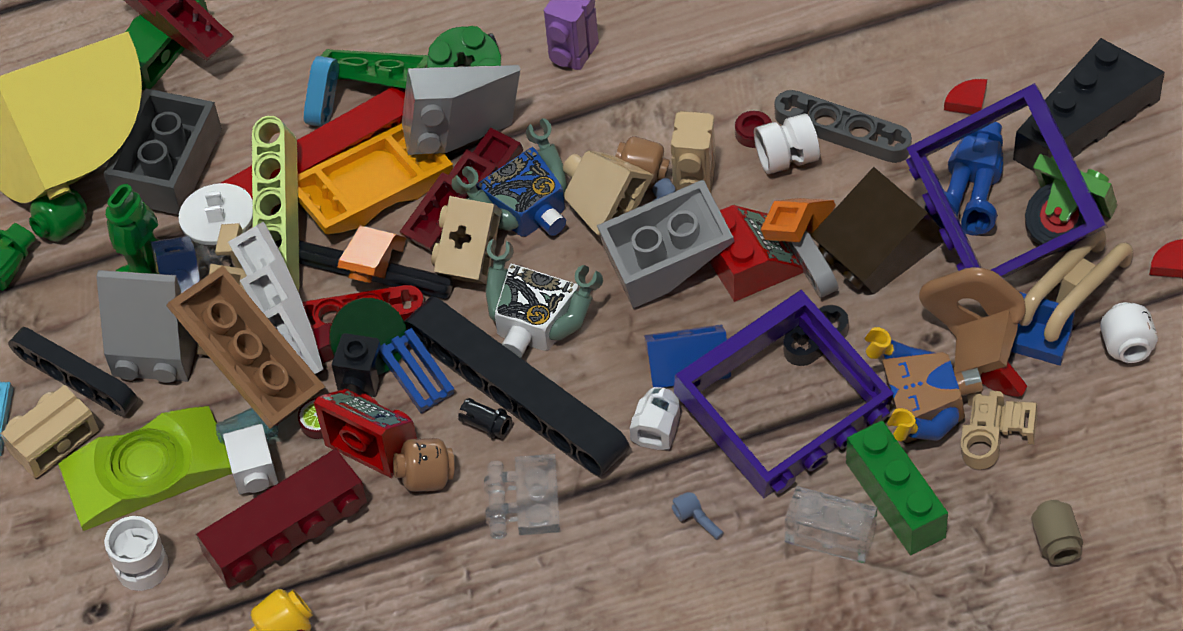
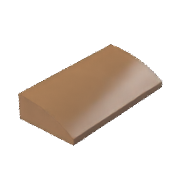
M221 266L166 305L270 429L298 411L325 387L224 266Z

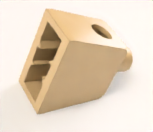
M588 150L584 153L583 157L573 154L564 162L563 171L572 178L564 195L566 201L597 235H600L597 225L638 207L654 175L613 155Z

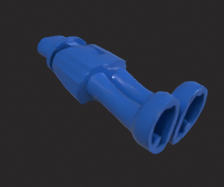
M994 122L962 138L948 161V169L952 176L948 190L945 193L957 218H959L960 205L968 181L974 182L970 202L967 203L961 220V226L965 234L979 235L989 232L997 220L996 208L987 201L991 185L1000 180L1003 168L1002 126L998 122ZM925 204V210L941 228L945 227L939 214L932 215Z

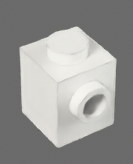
M262 424L223 434L239 495L248 492H260L267 487L278 484Z

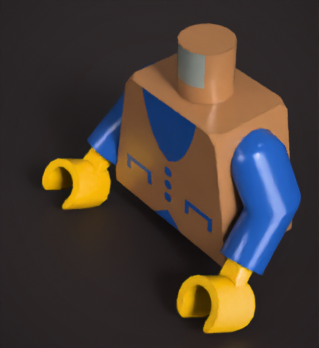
M880 327L872 328L865 337V341L871 342L866 348L867 356L871 359H877L884 354L885 360H882L888 388L894 393L892 402L895 409L887 425L897 427L893 433L897 441H904L906 444L917 439L940 440L958 422L964 419L962 396L983 391L978 368L954 374L947 353H935L893 341L889 333Z

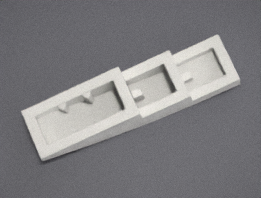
M262 222L228 241L247 275L240 282L249 297L313 373L316 374L323 370L311 325L286 263L268 228Z

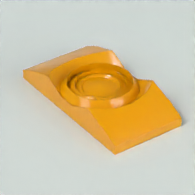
M401 123L298 174V202L325 234L357 229L359 226H366L383 209L397 202L418 200L430 190L442 172L448 175L452 171L453 163L444 153L408 155Z

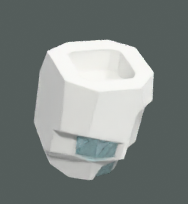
M653 387L639 400L630 425L631 441L641 447L656 450L670 449L680 420L679 399L671 390Z

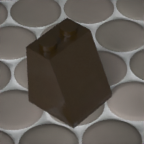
M875 167L864 176L810 235L820 245L818 249L828 264L833 267L836 262L840 263L846 269L842 275L854 287L860 290L865 285L874 294L944 242L939 231L941 228L930 214Z

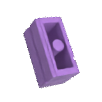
M550 0L545 7L544 18L548 54L551 61L561 67L581 70L588 60V54H592L598 45L596 9L594 8L595 0Z

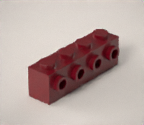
M335 448L196 533L203 555L228 589L237 583L246 582L258 570L273 561L285 558L293 548L308 539L320 536L327 527L338 520L354 515L362 505L367 503L363 483Z

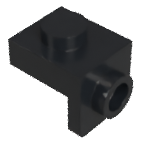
M347 333L341 335L331 364L338 391L348 389L358 395L367 394L376 398L380 386L375 366L380 349L379 339Z

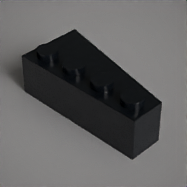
M1100 38L1045 99L1073 158L1081 154L1082 148L1092 141L1099 142L1108 136V131L1119 123L1123 122L1125 124L1136 117L1137 111L1146 105L1151 107L1160 101L1165 72ZM1031 114L1016 131L1013 160L1034 171L1033 166L1039 154L1051 158L1052 153Z

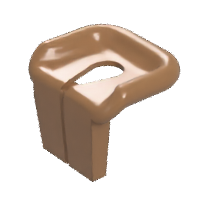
M978 267L959 270L933 279L922 286L919 292L921 304L943 322L957 338L954 374L978 368L979 374H982V372L986 373L1006 367L1017 333L1018 323L1022 321L1026 312L1024 298L1017 289L996 272ZM965 298L974 299L981 304L988 316L983 318L962 307L958 301Z

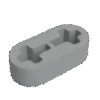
M806 230L800 242H788L792 252L802 266L804 274L820 298L839 289L831 268Z

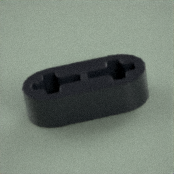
M836 305L820 307L819 310L832 324L838 323L836 329L846 338L849 320L845 310ZM799 325L785 334L783 352L784 357L791 364L807 366L824 355L819 346L808 337ZM808 342L807 350H805L803 347H798L797 349H794L795 343H798L802 346Z

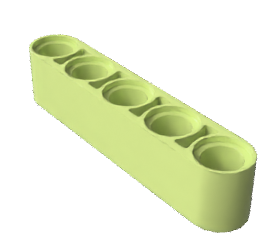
M265 116L255 123L252 130L253 227L264 222L274 242L282 240L278 249L299 292L297 140L293 132L279 118ZM280 133L278 139L269 144L271 137ZM281 168L279 174L275 178L270 179L272 172ZM281 204L279 211L270 216L273 207Z

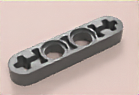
M787 90L780 93L775 99L774 115L776 121L783 125L786 118L804 113L808 114L809 111V117L814 125L817 138L892 163L901 162L910 155L907 147L912 144L911 133L901 125L800 91ZM792 106L797 107V108H792L791 111H786V110H789ZM828 115L833 117L835 122L830 125H820L815 120L819 116ZM855 127H864L870 133L864 137H856L850 131ZM880 134L881 136H878V141L876 142V136ZM894 141H899V142H900V143H896L895 146H890V145H892V144L894 143Z

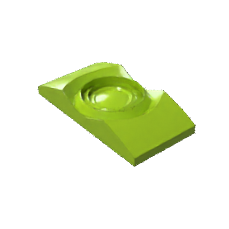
M209 406L161 413L138 430L124 435L98 437L58 463L83 531L232 474L226 446Z

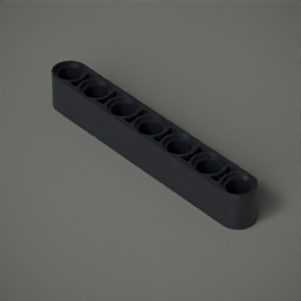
M429 297L403 321L406 330L412 328L432 356L595 476H603L629 450V442L619 429L439 298Z

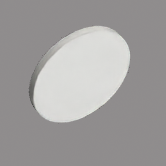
M227 183L212 184L196 190L184 201L179 211V223L183 233L186 236H190L192 241L203 245H217L221 224L240 223L243 229L242 233H244L253 222V200L243 188Z

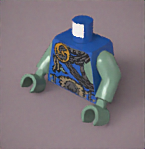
M544 118L540 120V125L544 130L543 136L536 135L531 124L526 130L528 140L538 144L540 148L538 151L532 146L480 182H478L476 170L469 166L462 170V174L467 178L469 184L463 183L457 175L452 179V188L457 193H467L469 200L495 204L502 210L498 229L512 230L520 236H528L540 227L553 236L562 231L566 225V219L560 214L565 209L566 174L563 171V163L555 144L549 143L548 137L551 134L552 128L549 121Z

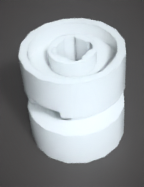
M804 113L786 118L782 126L777 122H772L754 128L757 154L766 174L786 170L789 168L790 162L800 166L818 161L820 158L817 134L808 114Z
M129 516L118 520L109 528L104 540L105 549L121 584L130 590L136 591L152 589L160 584L167 575L169 562L154 524L141 516Z

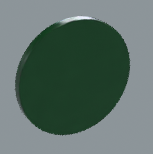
M360 298L347 303L336 313L329 330V344L335 356L341 335L344 333L377 338L381 346L384 343L386 345L390 344L391 339L399 336V338L404 336L407 330L401 315L393 306L376 298ZM398 351L393 353V356L399 362L402 357ZM378 353L375 366L377 374L380 375L390 369Z

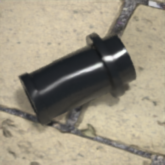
M467 398L460 407V410L467 412V414L459 413V422L467 423L487 432L488 437L491 439H496L497 437L504 438L511 428L512 417L507 415L505 409L499 408L495 410L471 398Z

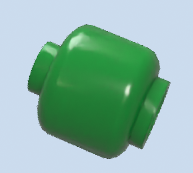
M70 189L71 191L52 200H49L46 195L31 203L29 224L37 236H44L50 241L60 242L84 226L87 206L77 191Z

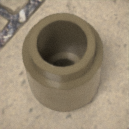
M1049 500L1040 504L1032 514L1031 520L1043 555L1049 558L1050 563L1054 565H1065L1077 560L1082 555L1083 539L1071 505L1059 500Z

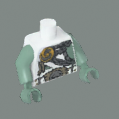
M492 239L487 245V253L494 262L493 267L488 269L486 300L489 316L496 322L497 334L505 338L502 345L521 358L527 346L546 351L556 341H561L579 330L583 325L592 301L591 291L599 289L603 284L602 274L595 271L591 282L586 283L585 278L589 272V267L582 265L575 272L576 283H572L512 263L507 269L504 268L505 262L512 258L514 253L513 246L510 242L506 241L505 253L502 256H496V240Z

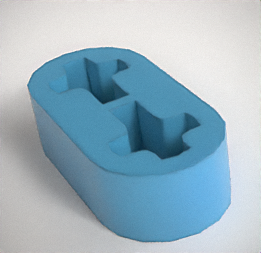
M317 56L312 63L304 106L305 124L321 127L330 121L339 73V63L336 59Z

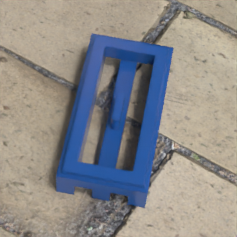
M412 328L405 331L404 336L400 338L396 336L391 339L390 344L386 345L384 343L380 346L379 355L420 413L454 394V387ZM408 344L411 346V348L416 353L418 358L421 360V362L428 370L430 375L433 377L437 385L440 387V392H437V390L430 382L426 374L423 372V370L418 365L414 357L406 348ZM398 351L429 395L428 399H423L393 356V353Z

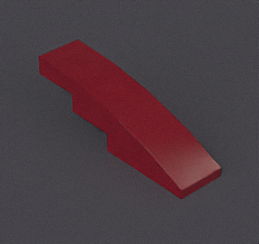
M124 0L160 31L206 61L234 38L227 29L195 0Z
M490 127L473 152L466 149L449 175L443 172L440 174L400 230L401 235L433 251L435 243H440L443 228L439 226V218L442 207L444 205L448 206L449 196L463 199L469 198L467 193L460 194L453 190L452 179L457 175L463 183L469 184L467 178L462 174V170L469 166L476 170L478 182H480L519 156L524 150L521 143Z

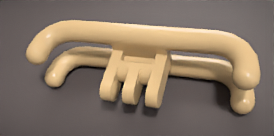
M1101 230L1077 242L1027 293L1024 298L1026 306L1025 316L1019 324L1021 326L1029 325L1041 301L1060 283L1061 286L1056 300L1059 304L1051 314L1044 329V338L1047 341L1054 342L1058 340L1065 322L1079 305L1118 266L1126 268L1131 264L1133 258L1132 246L1128 243L1116 245L1095 265L1084 259V257L1090 251L1095 253L1103 251L1106 244L1105 231Z

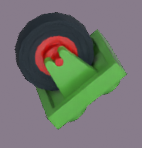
M1039 154L1033 169L1041 189L1037 190L1028 201L1025 220L1027 230L1037 244L1042 245L1086 222L1053 155L1049 158ZM1088 169L1087 173L1080 171L1101 214L1112 218L1118 204L1112 184L1108 183L1109 178L1092 169ZM1075 244L1067 248H1064L1058 252L1069 251Z

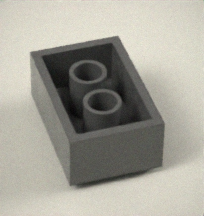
M146 88L141 97L137 118L129 136L111 157L103 173L110 194L112 195L118 186L128 184L131 186L132 191L140 195L142 201L150 209L179 215L182 204L193 193L222 131L215 102Z

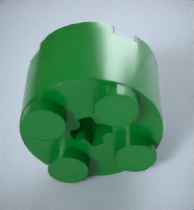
M455 27L440 34L430 45L427 56V68L458 67L460 64L470 67L501 66V55L493 39L479 27Z

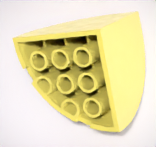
M128 31L0 76V191L4 195L19 203H29L46 195L49 200L63 196L71 191L68 185L99 168L123 145L136 121L142 94L140 64Z

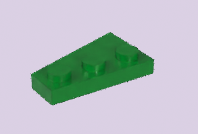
M326 49L321 56L338 60V79H353L406 89L408 68H427L428 55Z

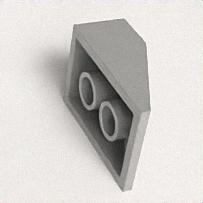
M519 65L408 68L402 116V128L408 155L447 153L484 137L490 127L499 131L511 126L520 76Z
M700 180L597 225L607 256L633 308L668 294L734 242V237L704 180Z
M98 270L96 278L103 348L112 376L126 380L144 378L156 379L165 383L173 381L188 382L198 343L166 306L169 301L181 294L176 275Z

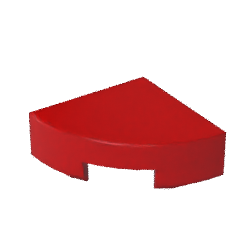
M972 79L955 86L945 99L944 110L974 114L982 110L988 79Z
M1183 239L1169 242L1155 253L1149 275L1183 278Z
M1007 362L1006 367L980 374L983 385L994 391H1000L1005 395L1019 397L1023 395L1027 388L1024 380L1009 362Z

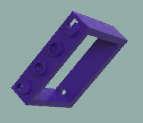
M1035 83L907 147L911 156L906 159L910 168L909 171L915 181L920 178L922 179L928 191L922 194L926 206L932 215L939 214L945 226L939 229L947 248L949 250L955 248L962 261L956 265L958 271L966 268L982 267L927 156L1026 106L1029 107L1086 223L991 269V271L1005 278L1108 228Z
M802 289L675 374L673 391L763 499L774 491L780 494L787 490L795 482V476L805 469H808V471L817 469L827 459V454L835 448H846L847 437L861 431L869 424L871 426L881 420L884 421L890 414L889 409L894 394ZM799 325L867 403L776 467L767 471L702 395L701 391Z

